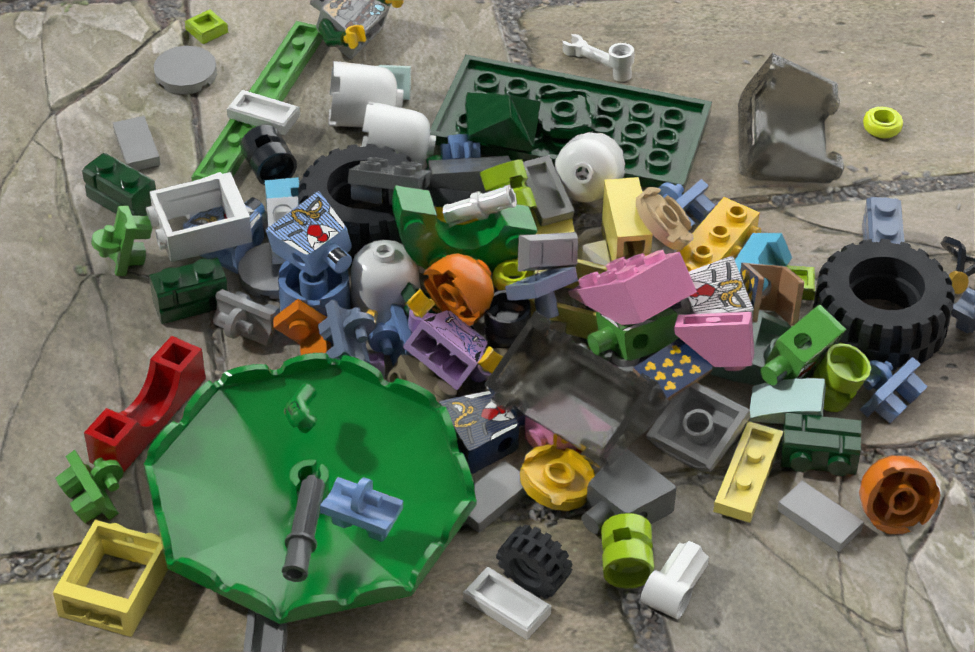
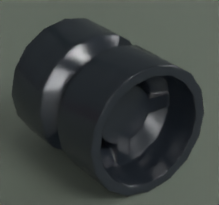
M272 125L256 126L249 130L242 138L240 144L241 152L262 185H265V180L291 178L295 174L297 161L276 127Z
M506 290L494 293L490 308L484 314L486 348L489 346L492 348H521V354L526 351L531 319L529 299L508 300Z

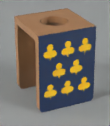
M741 263L740 276L754 309L752 322L757 323L759 310L775 311L789 325L794 326L799 319L804 281L786 266ZM764 278H766L770 282V290L766 295L762 296Z
M678 338L633 367L629 396L656 422L662 411L668 406L671 398L694 383L700 384L698 381L711 373L712 365L683 340Z

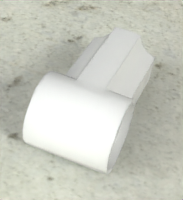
M691 541L684 544L679 543L661 571L655 570L649 576L641 594V603L675 619H679L687 608L694 585L708 566L709 556L703 552L701 546Z

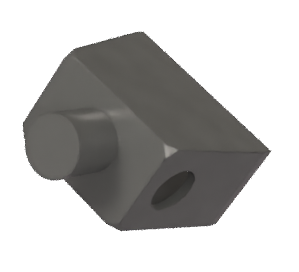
M623 446L589 482L586 502L588 511L582 515L583 524L590 532L596 534L601 531V527L607 519L625 513L640 515L653 524L674 511L677 486Z

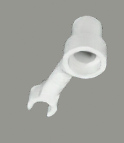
M571 34L572 44L563 41L564 54L577 57L584 56L612 68L613 79L616 81L625 82L631 79V65L634 63V48L626 43L614 44L609 48V53H606L588 45L581 36Z

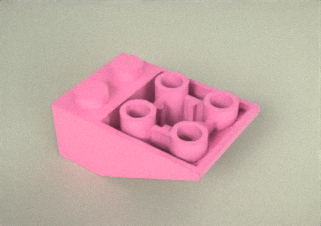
M664 250L653 252L647 256L644 253L638 254L627 260L625 257L613 260L605 265L607 271L601 274L593 272L583 276L578 280L580 285L568 291L570 297L621 325L642 323L697 292L681 253L665 254Z

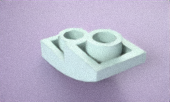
M825 379L782 380L774 386L768 383L753 386L750 404L751 417L749 421L784 424L785 413L823 416L826 389Z

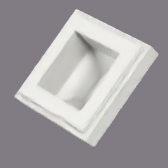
M606 240L583 245L578 249L577 259L601 265L608 264L611 260Z

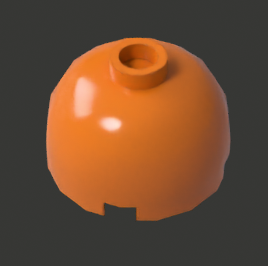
M456 253L443 257L424 271L423 275L429 276L424 281L425 288L442 312L446 310L451 311L468 326H471L483 317L485 311L490 308L494 297V286L491 279V271L483 261Z
M891 455L876 461L863 475L859 490L864 513L878 530L887 534L911 532L906 527L914 526L918 522L924 525L937 510L941 496L940 489L936 485L933 475L921 462L909 456Z

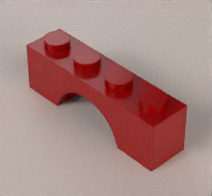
M171 336L150 359L144 385L130 406L119 413L105 408L84 432L90 463L94 464V461L98 458H103L105 461L116 460L121 465L123 473L206 379L202 348L174 336Z

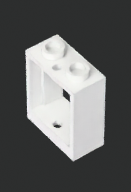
M231 172L150 191L152 206L146 207L147 216L151 226H157L158 228L155 230L159 249H166L171 262L252 242L250 216ZM221 206L227 216V219L172 232L168 219Z

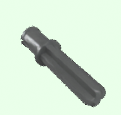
M309 475L306 480L302 481L292 530L285 538L287 552L281 572L285 579L292 582L306 580L311 553L315 552L317 548L315 533L325 483L322 479H317L315 475Z

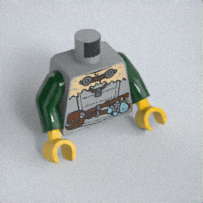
M403 0L310 1V5L320 11L316 28L328 47H337L351 60L384 28L391 4L394 8H400L404 3Z

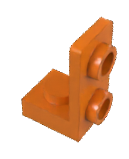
M295 300L273 318L274 329L299 343L301 355L326 353L331 348V343L323 339L318 324L327 317L303 301Z

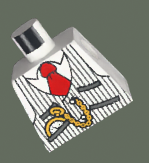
M733 256L689 271L697 292L670 307L678 315L752 312V319L754 311Z

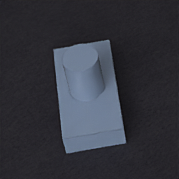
M576 268L547 269L505 286L507 299H534L538 319L556 317L559 315L554 291L578 281Z

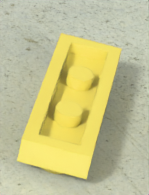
M747 421L714 502L713 512L751 522L781 445L784 431Z

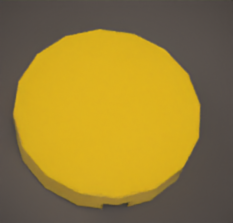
M547 444L531 450L526 455L519 473L521 485L526 493L539 504L553 510L569 511L581 508L587 502V486L595 476L594 470L587 459L567 447L565 451L556 449L557 445Z

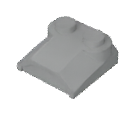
M694 383L671 398L668 406L662 411L646 437L668 456L695 470L711 472L730 446L740 441L745 424L751 417L750 409L698 383Z

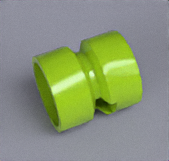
M522 159L499 164L480 173L486 192L510 185L514 190L517 205L529 206L530 210L537 207L531 187H527L524 184L528 176Z
M843 343L832 345L809 377L825 379L826 389L823 409L830 412L843 411L869 377L871 366L865 354L858 348Z
M632 513L612 516L601 527L604 579L609 584L619 588L627 589L643 586L654 571L651 523L646 518Z

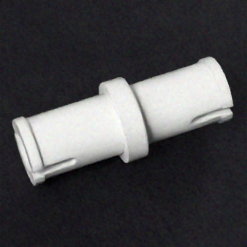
M510 185L484 194L480 191L475 192L468 199L444 205V219L450 227L475 218L484 220L491 213L516 207V196Z

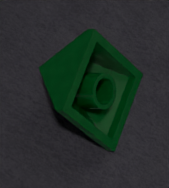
M467 92L465 98L469 141L532 152L541 101L511 95Z

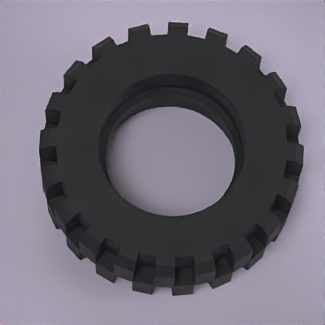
M357 144L348 145L347 149L340 150L336 148L331 150L328 156L322 155L316 159L313 165L307 168L299 182V205L319 191L346 226L352 246L347 254L351 256L352 262L354 256L365 245L373 241L391 240L403 244L395 220L393 205H389V189L384 204H380L381 206L369 209L347 207L356 203H367L351 199V184L348 183L349 169L359 165L360 161H367L369 157L387 159L388 165L401 166V162H411L409 156L402 152L397 154L393 148L387 146L378 148L376 144H366L365 147H357Z
M872 239L860 241L859 245L851 243L841 248V252L836 251L827 259V262L822 265L817 279L813 309L821 305L846 329L839 343L849 344L858 348L865 354L869 362L872 360L882 363L888 361L893 366L892 371H895L897 367H903L912 357L923 363L939 351L944 343V338L947 336L955 291L952 287V281L948 273L943 271L942 265L935 258L931 260L929 254L920 248L918 250L912 249L911 245L905 242H900V244L891 243V239H881L880 242H872ZM861 300H887L898 304L904 309H878L867 305Z

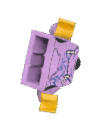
M421 289L406 302V305L410 308L408 326L412 331V335L404 344V349L456 390L461 387L468 376L475 382H482L492 374L497 375L507 358L495 352L490 346L483 353L487 341L474 330L472 325L468 326L455 314L447 310L438 314L428 313L435 305V302L429 299Z

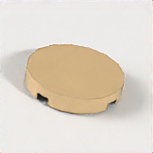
M648 187L636 197V208L640 218L648 230L661 243L673 250H682L693 240V234L688 232L692 228L690 219L672 197L667 195L663 198L658 194L661 189Z

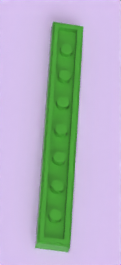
M296 21L249 92L283 102L323 40L321 34L317 31L316 25ZM230 119L192 175V181L219 172L222 174L231 172L232 177H234L245 160L240 146L242 138L249 130L256 126Z

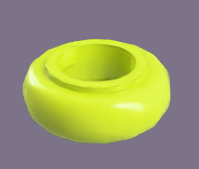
M875 107L865 113L863 125L865 130L874 137L891 138L901 132L903 119L892 108Z
M511 259L497 265L493 271L492 281L495 288L499 291L506 290L505 286L536 273L535 270L518 271V259ZM510 276H520V278H517V279H510V278H508V277H510Z

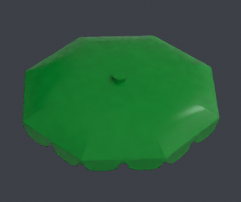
M310 353L284 361L281 368L277 370H271L266 364L244 365L227 370L219 380L213 383L209 380L196 391L184 408L181 421L179 423L173 421L161 431L148 449L147 458L143 463L167 569L279 624L412 596L477 505L473 478L464 454L462 452L459 453L456 432L446 406L440 405L435 395L425 388L403 379H395L392 383L388 382L377 368L363 360L348 355H343L341 359H332L327 353ZM302 383L311 385L317 392L316 397L308 406L310 408L309 413L317 418V423L308 433L300 432L298 427L293 428L284 414L285 405ZM309 475H315L317 479H322L325 483L322 502L330 494L337 477L356 484L363 477L373 481V490L403 500V509L387 537L382 542L370 538L366 529L355 525L342 528L332 524L330 516L319 513L315 533L317 548L315 552L311 553L308 577L302 582H292L283 577L281 571L287 552L285 538L292 530L302 481L306 480Z

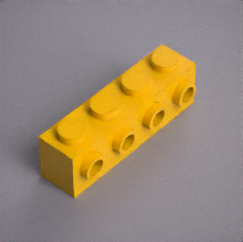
M723 197L692 233L693 240L682 250L676 251L681 253L688 272L727 257L733 256L735 260L752 233H761V228L758 227L760 212Z

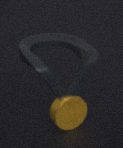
M945 236L941 241V246L957 257L956 271L951 272L949 277L955 294H961L968 287V277L975 273V258L966 255V247L959 240ZM965 262L974 264L965 269Z

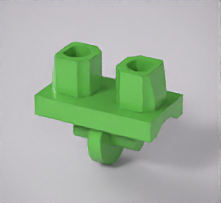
M118 206L114 226L106 225L104 229H99L93 233L91 239L93 248L99 251L101 257H109L116 263L114 271L116 276H126L128 266L144 265L146 259L144 243L134 242V239H150L152 233L151 222L148 216H132L129 206Z
M76 450L66 455L65 457L71 466L55 477V479L69 498L82 489L86 490V492L70 502L75 514L84 523L95 518L100 513H103L109 520L118 515L119 513L105 489L114 492L119 488L118 482L123 476V469L119 462L116 460L105 461L103 458H98L94 461L95 467L92 469L89 464H84Z

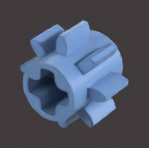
M468 134L449 135L448 144H441L442 160L481 158L480 143L469 141Z

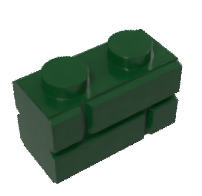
M102 153L84 167L82 174L83 180L86 183V197L117 214L118 206H129L132 216H147L146 207L152 206L150 191L156 190L155 180L107 153Z
M217 257L200 259L193 264L177 268H165L161 272L149 274L152 299L161 324L217 310L216 293L222 289L228 291L227 279Z
M785 413L780 467L792 468L798 472H806L808 470L830 472L835 476L857 474L861 453V420Z

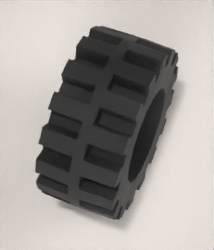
M530 525L519 526L499 548L496 554V559L500 560L498 565L501 569L505 570L503 574L507 578H511L515 584L538 598L542 596L544 599H548L556 593L572 573V561L567 559L569 557L567 551L562 550V545L558 541L554 542L549 533L543 534L540 528L534 527L532 529Z

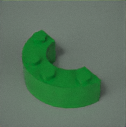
M396 185L394 188L393 212L401 241L412 260L425 270L443 257L458 253L483 261L489 267L491 273H493L498 264L506 260L518 258L519 235H533L538 231L529 206L516 204V207L489 214L487 219L450 227L449 224L437 218L428 190Z

